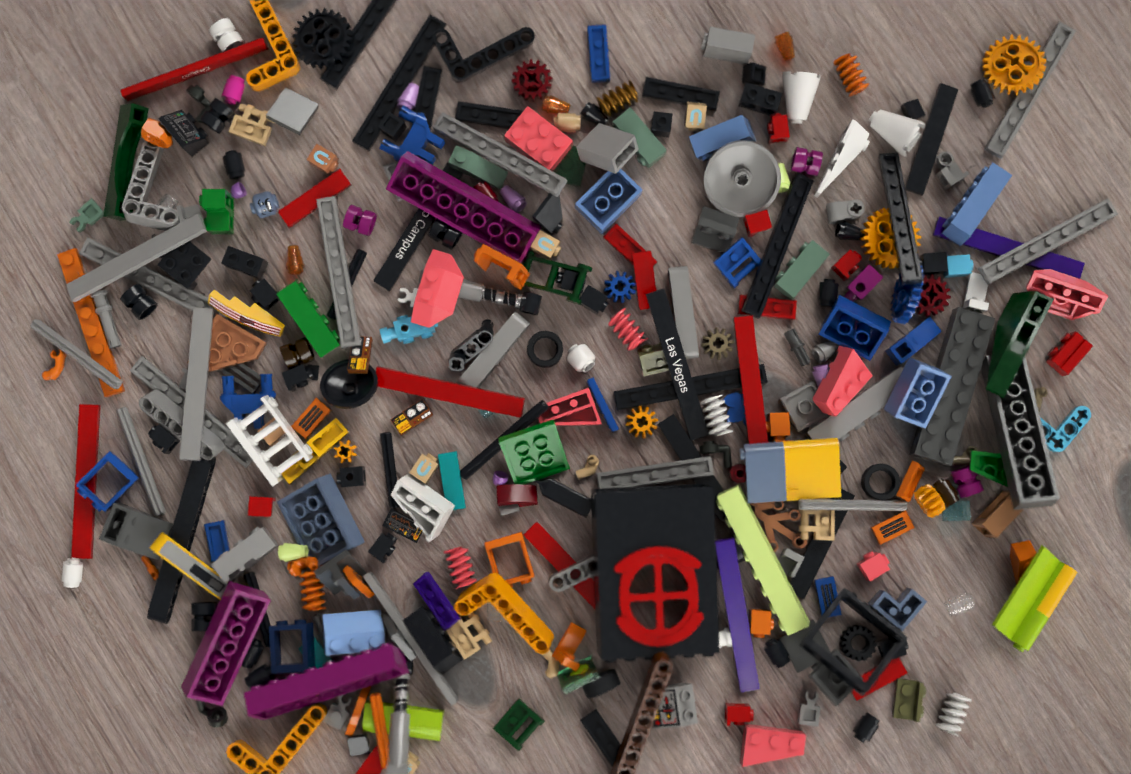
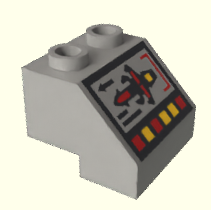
M681 682L667 685L652 729L675 728L697 724L692 684ZM648 698L646 702L653 700V698Z

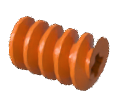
M851 53L845 54L833 62L834 65L838 66L836 71L842 72L839 78L844 79L842 84L847 86L845 91L850 93L848 97L864 91L870 85L869 83L863 84L866 76L860 77L863 69H856L861 64L853 62L858 57L851 56Z
M306 571L298 575L299 578L305 579L299 583V585L305 586V589L301 590L300 593L306 594L305 597L301 598V601L307 602L306 605L302 606V609L307 611L327 609V607L321 606V604L326 602V599L320 598L325 595V592L319 590L325 585L319 583L320 580L316 577L314 571Z

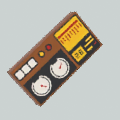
M360 336L361 345L351 347L348 373L368 374L373 342L372 337Z
M421 399L390 420L402 436L433 416V413L425 401Z

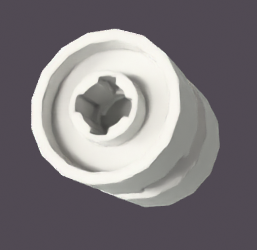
M229 18L221 19L209 28V32L213 39L217 41L221 52L244 44L243 39L235 31L236 28Z

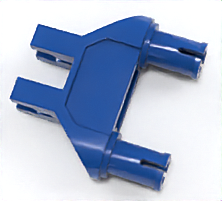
M403 106L401 108L402 111H399L398 117L412 123V128L402 145L397 146L385 138L379 149L394 156L397 162H399L403 154L409 151L433 165L436 161L435 155L427 152L425 148L429 143L442 150L445 145L444 139L430 132L424 113L417 114Z
M260 374V394L240 395L234 392V376H221L223 394H221L220 400L234 414V418L237 417L243 420L246 418V414L252 413L264 404L261 400L263 396L268 395L274 399L276 398V393L273 391L272 374ZM264 414L253 421L254 429H260L265 425Z

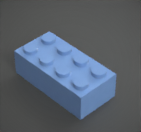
M992 163L989 167L985 166L976 176L973 184L967 189L962 200L953 209V213L942 225L945 229L941 234L961 246L977 228L1012 177V174L995 163Z

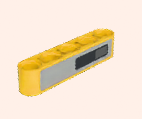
M161 532L149 548L221 600L228 583H224L214 569L168 535Z

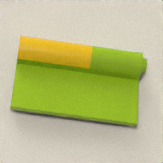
M1041 545L995 618L992 626L1014 643V648L1020 652H1024V650L1029 651L1078 572L1060 562L1046 547Z

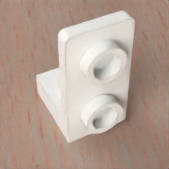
M973 272L970 274L963 304L964 309L980 314L988 311L989 303L985 302L988 285L981 274Z

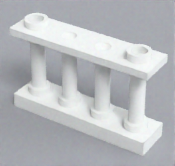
M266 395L261 398L264 403L261 407L243 420L236 417L226 423V425L273 487L283 480L281 477L282 472L303 457L306 461L312 459L313 451L308 444L304 445L279 411L276 400ZM269 410L276 420L254 436H250L246 430L247 426ZM281 426L287 436L268 450L262 451L258 446L259 441ZM293 442L298 452L278 467H273L269 461L270 457Z

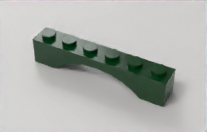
M134 103L120 105L103 217L120 221L126 220L122 204L132 177L133 162L141 138V130L148 117L149 108Z

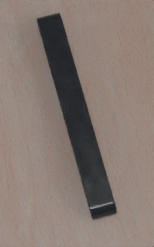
M201 457L200 461H192L170 534V538L189 552L214 471L215 457L211 460H205ZM164 559L149 606L147 619L168 624L184 573Z

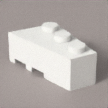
M410 473L397 481L391 493V496L406 514L408 513L415 521L414 525L417 528L420 527L424 532L428 542H431L440 535L455 507L453 503Z

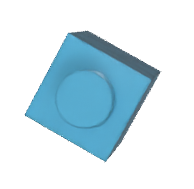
M970 254L947 256L948 271L943 275L944 278L970 275L974 268L973 260H970Z

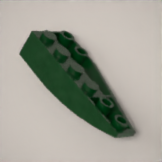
M1037 291L1012 293L997 322L986 390L1002 398L1005 397L1054 300L1053 298Z

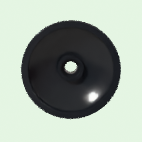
M349 359L339 361L330 366L320 381V390L325 401L341 409L356 408L368 402L374 396L378 387L377 374L370 364L368 374L348 373Z

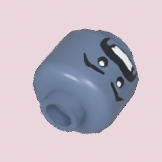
M270 191L254 195L252 197L253 203H250L252 213L257 214L259 218L275 215L277 209L280 208L276 195Z

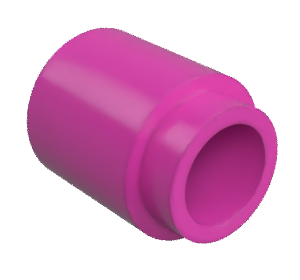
M230 75L229 79L226 80L221 96L224 98V102L231 105L240 103L245 88L244 79Z

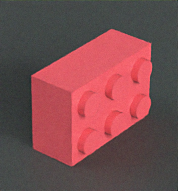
M529 106L525 108L504 135L505 142L523 156L551 171H554L573 147L572 139Z

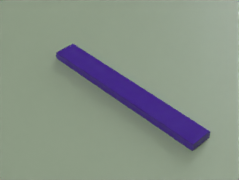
M939 216L932 235L951 241L941 234L945 229L942 225L947 219ZM976 228L962 245L1000 257L1024 243ZM1048 252L1026 264V266L1039 270L1052 269L1080 279L1085 263Z
M734 538L717 540L716 556L732 639L739 689L741 693L758 690L760 687Z

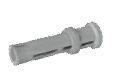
M100 290L90 294V296L94 299L95 312L100 316L109 349L121 346L113 321L111 313L113 307L108 301V291Z

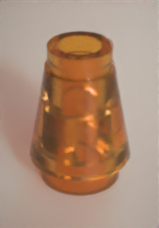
M789 31L775 36L776 41L774 43L784 61L796 58L792 35L790 36Z
M552 95L544 96L542 111H546L549 114L569 113L570 103Z
M288 246L286 270L291 275L303 273L305 265L299 246Z

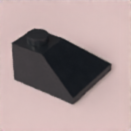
M549 193L532 217L533 222L541 226V229L550 236L554 233L558 234L563 227L560 195L556 197Z

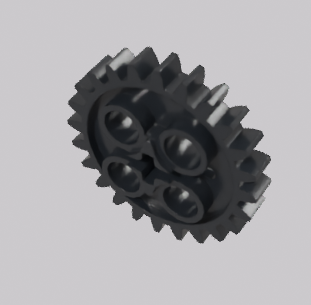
M317 8L314 15L309 11L310 17L307 18L303 15L304 21H297L300 27L294 28L297 33L292 35L293 39L296 40L292 43L296 48L294 51L297 55L299 54L298 57L301 61L304 60V63L306 65L310 64L312 68L318 65L319 69L322 70L323 65L330 69L331 63L336 67L337 60L343 62L342 56H349L346 50H352L348 44L354 42L350 37L353 35V32L349 30L351 26L347 23L345 17H342L339 12L335 14L333 9L328 13L326 8H324L322 13H320ZM320 24H324L322 28L317 29ZM339 33L337 38L332 39L334 34ZM313 39L312 43L307 44L308 40ZM324 49H328L325 54H321Z

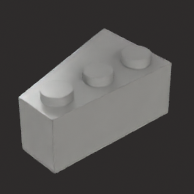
M265 527L253 529L249 533V537L245 540H239L233 545L234 548L221 554L211 564L224 583L235 581L279 546Z

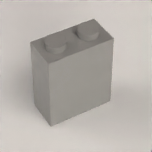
M710 27L709 32L704 33L701 50H704L703 57L748 64L753 51L755 35Z
M601 123L576 147L580 161L615 174L639 150L635 135Z

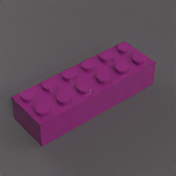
M231 581L228 582L181 685V689L187 698L223 706L271 601L264 591Z

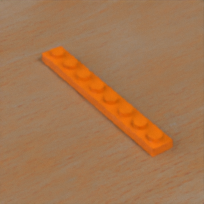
M73 248L57 254L67 284L86 274L78 249ZM88 295L77 302H73L91 358L121 380L112 350L108 346L100 316L95 312L94 299ZM98 378L104 397H110L125 391L123 383L119 389H113Z

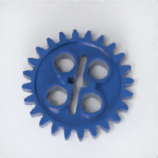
M900 273L899 279L895 283L894 293L892 294L893 300L891 301L892 307L890 311H892L891 316L895 323L906 324L909 322V319H912V313L915 314V308L918 307L919 300L921 299L920 293L923 291L921 287L924 282L922 284L902 285Z

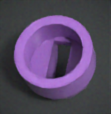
M241 182L231 186L230 191L234 198L239 199L247 195L246 189Z
M495 471L492 481L495 486L497 484L506 485L509 475L503 471Z

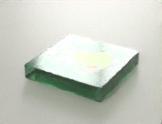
M591 655L578 661L580 666L577 671L568 667L559 671L557 677L564 695L600 677Z

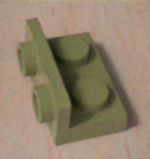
M660 343L644 345L637 349L644 377L669 371Z
M902 678L896 679L893 718L920 722V718L924 715L922 698L926 696V687L923 682Z

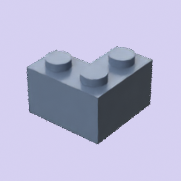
M906 588L897 600L892 598L887 592L879 590L868 604L878 614L885 616L892 626L900 628V631L903 632L927 601L913 589Z

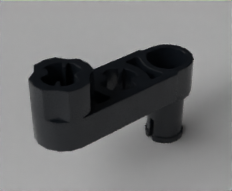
M483 320L482 327L472 333L450 352L448 366L450 370L462 371L467 362L491 343L494 335V323H491V320ZM471 344L472 346V344H474L475 349H469L468 345Z

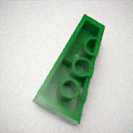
M297 279L276 294L321 358L340 345V337L335 329L333 331L328 326L330 324L329 320L324 314H320L317 309L319 308L318 304L313 298L310 299L306 293L308 292L307 288Z

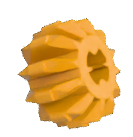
M638 406V413L631 409L634 417L631 415L626 416L632 422H627L625 425L633 426L628 432L632 433L636 430L634 435L636 438L639 436V432H641L644 439L646 438L645 431L651 436L653 433L649 428L657 429V426L652 423L658 422V418L651 419L655 412L647 414L649 407H646L644 412H642V407ZM644 417L646 419L644 422L647 421V425L639 427L637 419L640 420Z
M926 484L914 492L917 504L928 517L938 516L945 510V503L932 485Z

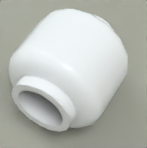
M575 344L568 350L567 361L577 372H588L595 365V354L587 345Z

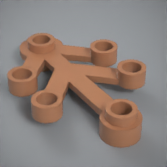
M781 501L782 505L780 507H776L774 505L775 502L749 503L750 506L755 507L754 513L756 517L764 522L769 543L776 544V548L773 549L774 552L778 550V543L775 541L773 528L792 540L795 548L801 549L807 545V540H803L802 544L796 543V540L801 538V532L794 533L778 522L788 519L797 521L800 518L798 509L793 508L787 512L767 515L762 510L770 508L781 510L784 507V501ZM793 511L798 513L796 518L791 517Z

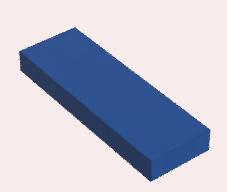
M606 25L587 26L591 83L610 82Z
M594 377L588 379L587 385L610 431L613 433L619 430Z

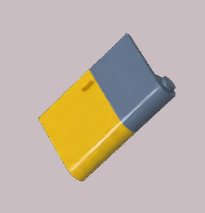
M837 438L743 444V448L739 449L740 460H744L746 467L747 503L841 497L840 453Z

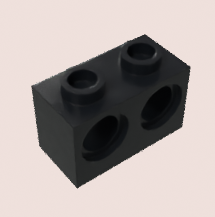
M746 82L738 106L770 116L777 113L783 93Z
M231 246L227 247L221 264L230 269L261 280L269 263L263 258Z

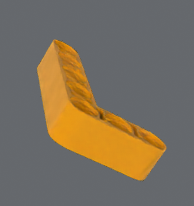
M249 0L277 56L276 59L247 73V83L254 91L258 92L296 75L301 67L269 0ZM265 12H270L268 17H262ZM272 29H278L276 34H270ZM281 45H286L283 51H279L278 48ZM294 61L295 63L292 67H286L288 62ZM277 69V73L274 76L269 75L270 71ZM255 78H260L259 83L252 84Z
M490 573L460 593L454 604V609L459 615L466 616L487 602H490L534 651L539 654H545L549 651L554 639L553 632L499 574Z
M316 703L309 708L268 760L243 740H236L228 746L226 750L227 757L247 774H263L264 771H269L271 774H280L324 720L327 714V707L322 703ZM313 709H319L322 716L316 718L313 715ZM301 724H306L309 727L308 733L301 731ZM290 739L296 742L297 747L295 749L289 747L288 741ZM234 746H239L241 748L240 755L235 754L233 750ZM276 755H281L284 758L283 764L277 763ZM249 758L255 759L256 767L249 765Z

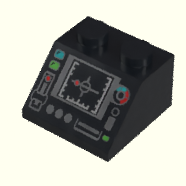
M179 110L159 118L178 144L191 157L209 144V141L206 139L208 134L202 127L199 129L194 123L197 121L190 113L186 114L183 110Z

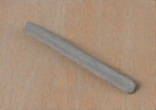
M33 320L30 326L34 331L113 389L120 388L123 383L122 380L42 321Z
M126 407L116 410L154 515H162L165 513V508L128 409Z
M800 499L798 501V508L800 510L906 511L907 502L905 500Z

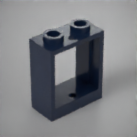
M306 619L294 620V624H288V620L276 621V625L269 626L271 674L305 672L306 669L316 667L313 622L306 623ZM301 629L303 662L282 663L280 630Z

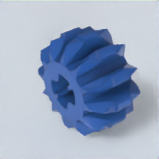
M616 271V278L609 274L608 277L611 281L605 280L604 282L605 285L610 286L604 288V292H610L607 295L608 299L615 296L614 303L617 302L618 298H620L621 303H624V297L627 300H631L630 294H635L636 292L632 289V287L636 286V283H629L633 276H629L626 279L627 272L625 271L622 276H620L619 271ZM618 283H622L621 286H625L622 291L615 289Z

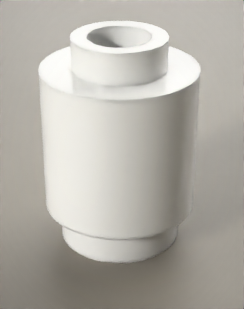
M68 558L67 561L63 562L61 581L64 587H79L80 582H82L83 562L79 561L80 559Z

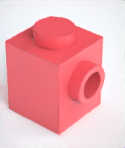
M871 551L863 556L864 559L857 563L867 581H872L890 570L888 564H890L889 560L884 554L881 555L879 552L874 553Z

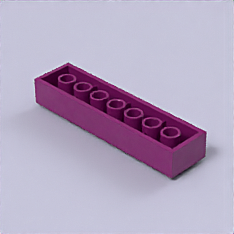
M409 151L401 156L386 187V190L519 263H522L541 229V226Z
M385 643L380 645L379 649L373 651L372 649L363 650L360 652V655L345 656L342 658V661L336 663L335 661L323 664L324 667L318 669L316 667L306 669L303 674H290L287 676V679L281 681L279 679L268 682L269 685L263 687L261 685L251 687L250 691L244 693L247 714L250 717L264 721L408 674L405 654L398 647Z

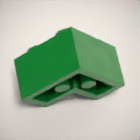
M202 189V195L199 196V204L207 212V216L204 217L207 232L210 234H234V197L226 189Z

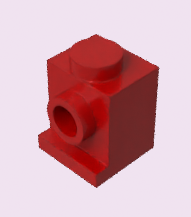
M781 113L770 115V121L767 123V132L771 134L768 144L787 142L790 138L787 115H782Z
M850 249L831 269L845 281L850 277L848 272L852 275L859 268L857 264L861 261L862 257L858 252Z
M725 703V724L727 726H731V722L734 725H745V722L754 720V710L751 709L749 704Z

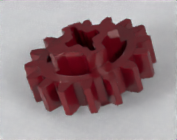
M530 59L529 64L522 61L523 67L517 65L516 69L518 72H513V77H515V79H512V84L515 85L513 87L514 91H519V97L525 95V101L529 97H532L533 102H535V97L542 100V94L548 95L547 89H552V84L548 83L553 81V77L549 76L551 70H546V64L540 66V60H537L536 64L533 63L532 59ZM542 75H543L544 78H545V83H544V84H542V81H540V79L542 78ZM520 77L524 80L522 86L520 84ZM534 78L536 79V82L531 81V82L529 83V79H531V80H533Z
M931 274L927 279V276L924 275L923 282L926 286L920 293L921 299L918 307H916L919 309L918 314L925 312L926 317L930 316L931 313L935 316L938 314V311L940 313L944 311L943 306H949L946 300L951 299V296L947 295L950 288L945 289L944 286L947 282L941 283V277L934 279V275ZM929 292V294L932 295L933 298L930 299L929 296H926V293ZM940 301V303L933 308L934 302Z

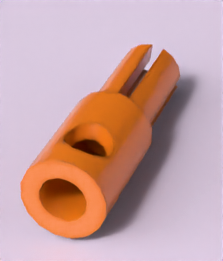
M142 556L141 560L147 567V571L154 581L157 580L159 576L158 569L147 556Z

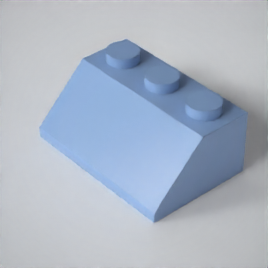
M381 609L322 614L324 654L327 656L360 653L367 649H372V651L379 649L380 645L385 644Z

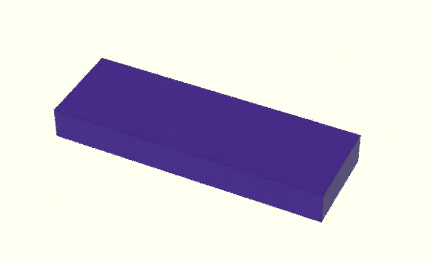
M425 572L413 583L444 631L449 630L461 619L430 572Z

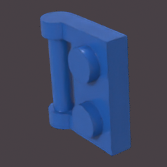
M741 237L713 261V264L727 279L728 283L733 288H736L739 285L738 282L754 268L759 267L761 259L745 239ZM750 257L752 261L733 277L731 272Z

